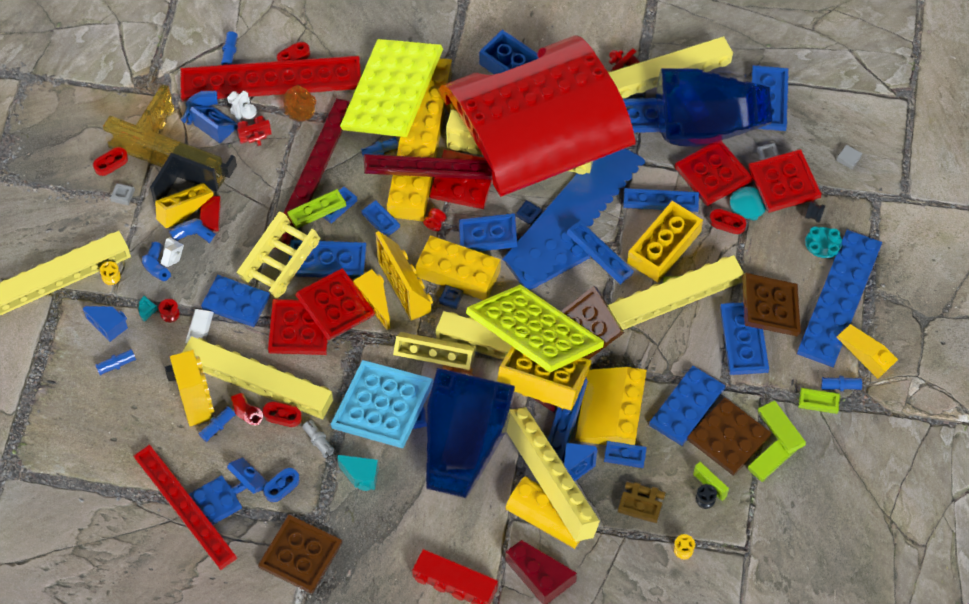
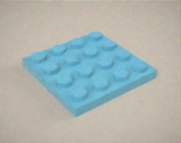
M362 360L333 418L331 427L338 431L404 448L433 387L434 381L429 377Z

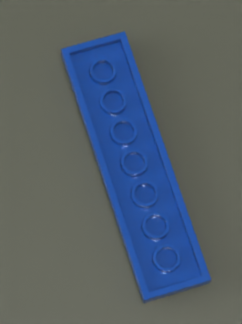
M850 230L845 232L841 242L842 247L834 259L797 351V355L833 368L843 345L837 336L852 322L882 245L881 241Z

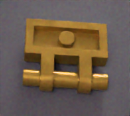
M627 481L625 489L632 491V493L623 491L618 513L657 523L663 502L656 501L655 499L664 500L666 492L658 490L659 488L657 487L649 488L642 486L639 482L632 483ZM638 493H641V494H644V495H648V496H650V497H649V498H645V497H642V496H638Z

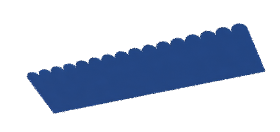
M625 148L594 160L591 172L583 175L577 173L517 242L518 247L512 248L502 260L538 281H545L547 279L546 273H552L554 271L553 265H559L561 262L556 261V256L558 254H565L567 256V250L572 249L574 246L573 242L575 241L573 239L569 242L562 240V233L567 232L569 228L580 220L586 226H592L594 223L593 219L600 217L599 211H604L607 208L606 203L613 201L612 196L620 193L618 188H624L626 186L625 181L632 179L631 173L638 172V166L644 165V158ZM548 240H554L557 243V247L554 250L546 248ZM537 248L541 251V256L532 258L530 251ZM522 257L525 262H514V259Z

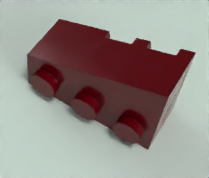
M520 540L505 553L506 563L542 604L550 603L576 583L577 572L523 540Z

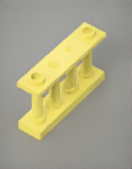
M280 211L237 271L241 279L247 283L252 278H255L271 287L269 291L276 299H279L285 293L288 284L311 251L317 247L320 240L319 235L314 229H311L307 235L290 226V220ZM287 232L303 241L297 250L279 241L283 233ZM276 247L292 256L287 265L268 256L273 248ZM265 262L281 271L276 281L257 271L262 263Z

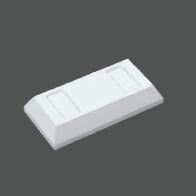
M194 310L186 343H188L191 336L197 339H207L214 312Z

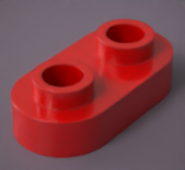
M297 42L277 54V61L305 60L310 56V47L305 42Z
M116 147L98 157L93 163L95 173L100 176H106L128 162L127 151L124 148Z
M715 209L711 212L709 218L712 227L732 234H741L746 229V219L729 211Z
M272 401L263 407V415L268 422L287 427H296L302 421L301 411L295 406ZM272 412H276V415H274V416H272V415H270V414H271Z

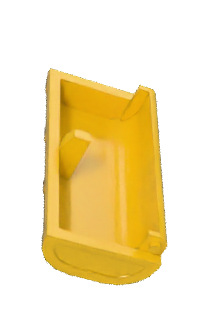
M527 476L522 478L511 494L505 509L576 549L580 541L576 542L540 484Z

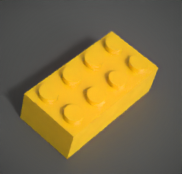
M671 201L628 251L627 264L658 283L701 233L703 220L674 201Z
M431 235L416 264L417 278L443 287L448 285L463 290L464 294L481 300L489 297L501 271V259Z
M193 350L170 356L189 427L210 421L212 418L211 413L214 412L200 357H195Z

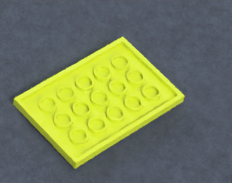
M377 39L340 125L342 130L407 137L442 54V45Z
M521 284L467 307V315L548 372H552L603 348L604 341Z

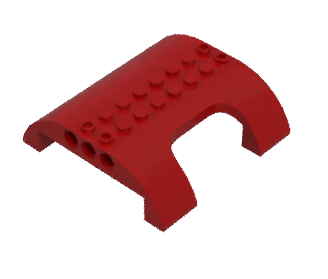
M578 35L540 48L537 52L539 59L508 71L492 75L473 73L439 87V94L446 105L451 103L454 105L492 169V184L500 197L620 151L636 143L627 108L616 84L591 46Z

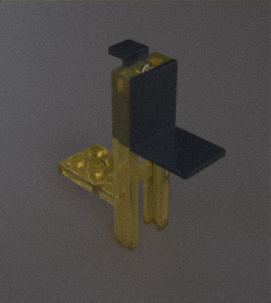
M164 84L160 86L136 125L113 116H109L103 125L104 131L113 134L112 140L107 143L109 148H124L128 155L161 167V170L150 186L154 204L155 201L167 196L178 177L197 185L204 183L208 188L217 192L225 177L230 178L237 166L234 155H231L225 164L222 163V158L158 134V131L164 127L168 115H171L174 110L169 86Z

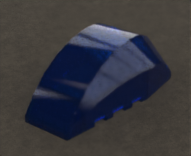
M661 68L656 93L659 131L664 140L670 144L698 147L772 123L770 87L748 81H738L732 77H722L716 73H706L700 69Z
M437 368L427 404L426 489L467 498L507 431L515 386Z

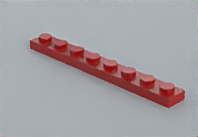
M151 445L135 454L133 457L219 570L221 571L235 561L237 557Z

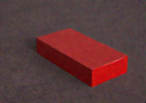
M212 196L201 206L200 220L203 222L202 225L212 232H219L220 196Z

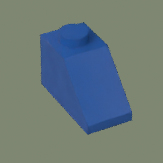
M85 306L83 308L86 319L109 342L128 328L126 323L127 317L122 311H117L114 307Z

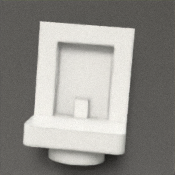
M170 237L167 238L162 252L161 265L169 267L179 262L184 245Z

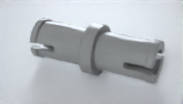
M309 420V423L306 422L302 428L311 438V443L317 446L323 457L332 455L334 448L326 440L324 432H320L313 420Z

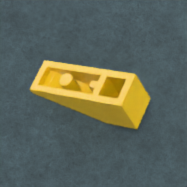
M202 183L155 201L156 220L165 228L182 223L210 199L214 192Z
M371 269L355 279L353 283L375 311L377 319L389 330L390 318L383 285L384 280L380 274H376Z
M851 324L837 336L877 379L898 360L883 344Z

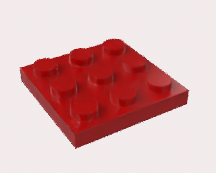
M721 139L675 163V169L694 192H699V198L706 206L750 183L753 178Z
M801 149L750 163L748 166L768 213L821 198L819 187Z
M444 150L441 157L486 160L483 157ZM435 177L430 198L484 210L492 180Z
M343 268L297 291L295 295L328 341L375 315V311Z
M273 299L268 353L327 355L328 340L299 300Z

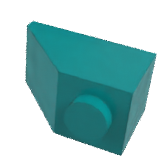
M338 455L339 468L355 488L363 491L375 490L379 470L378 460Z

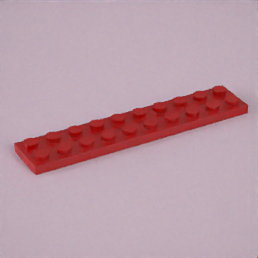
M359 56L180 68L182 101H187L191 96L201 91H217V99H225L233 91L238 94L245 91L249 97L354 90L361 79Z

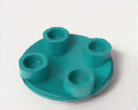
M742 187L737 189L731 196L730 205L732 213L754 221L766 211L761 195L756 188Z
M815 226L810 229L805 238V245L808 251L820 258L834 257L842 247L840 231L835 228Z

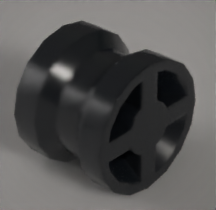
M811 201L805 218H812L817 223H820L826 205H817L814 201Z
M703 484L697 490L696 503L703 509L713 507L716 502L717 491L714 486Z

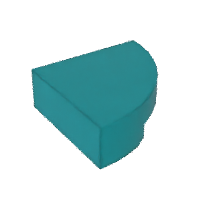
M143 296L139 302L138 311L141 319L145 322L158 310V307L146 296Z

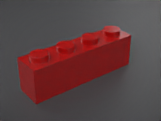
M422 549L412 569L413 578L418 583L423 585L427 583L439 592H448L454 598L461 601H469L471 604H491L498 589V580L425 549Z

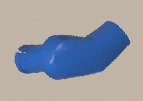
M201 91L191 96L185 103L186 110L181 121L186 123L188 120L187 125L192 124V107L216 105L217 91Z
M197 218L183 222L169 231L171 238L176 241L188 235L197 234L210 243L216 233L202 225V220Z
M152 242L148 254L142 257V264L152 276L161 281H167L171 277V273L158 261L163 245L159 242Z

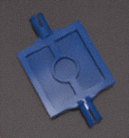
M221 475L189 493V496L210 523L214 525L242 509L236 494L247 488L242 482L232 488Z

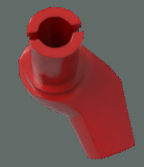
M243 393L231 396L235 414L250 425H259L263 419L262 411L258 407L250 405Z

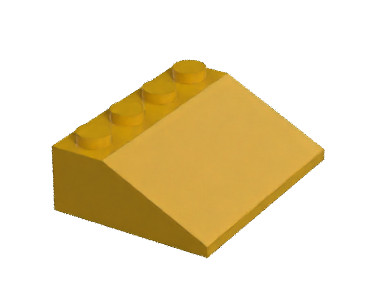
M380 231L375 232L378 263L409 319L412 321L431 313L433 300L429 293H425L422 280L417 279L413 264L408 263V256L405 250H401L396 242Z
M512 346L500 365L496 386L520 393L523 396L538 399L544 403L559 406L562 409L572 410L592 360L582 357L552 372H548Z
M632 367L588 370L586 376L588 383L582 399L575 441L605 446L607 441L635 445L647 370Z

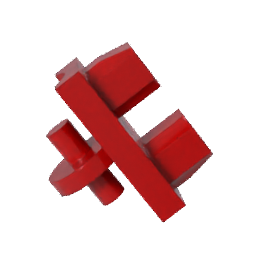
M632 48L622 57L624 54L622 50H612L609 53V63L611 65L615 63L616 65L610 72L624 68L625 64L631 66L640 63L634 56L637 51Z
M261 115L254 119L255 124L248 125L247 121L238 122L237 132L240 143L256 141L257 146H260L261 140L272 134L269 120H265Z

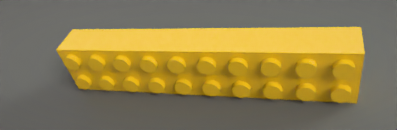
M439 59L407 137H400L397 156L437 157L446 104L439 94V87L451 81L452 59ZM393 175L387 201V212L393 218L424 221L433 177Z

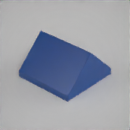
M196 106L191 108L193 124L218 143H222L238 128V123L214 106Z
M566 443L564 466L575 482L596 466V446Z

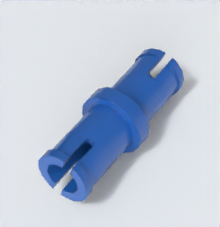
M229 31L226 35L225 45L222 47L223 58L221 65H232L234 54L237 51L235 46L238 34Z
M393 137L383 142L377 141L376 144L369 147L361 148L363 157L364 154L384 155L385 152L396 149L399 145L396 137Z
M132 349L117 356L114 354L110 359L95 364L101 376L111 370L121 369V366L135 361L136 358Z
M822 377L821 388L822 390L839 389V391L862 390V377Z
M227 406L217 417L210 419L211 422L198 433L205 442H208L215 433L224 429L223 426L236 414Z

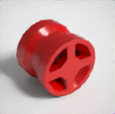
M431 208L428 212L429 216L424 219L423 223L428 229L439 231L442 227L441 223L446 220V215L437 208Z
M173 299L161 301L159 311L162 320L168 323L175 322L180 316L177 302Z

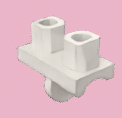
M233 91L228 96L227 100L232 104L230 111L231 114L235 115L237 123L242 122L244 119L255 117L257 110L254 105L250 104L247 92L243 91L241 94Z

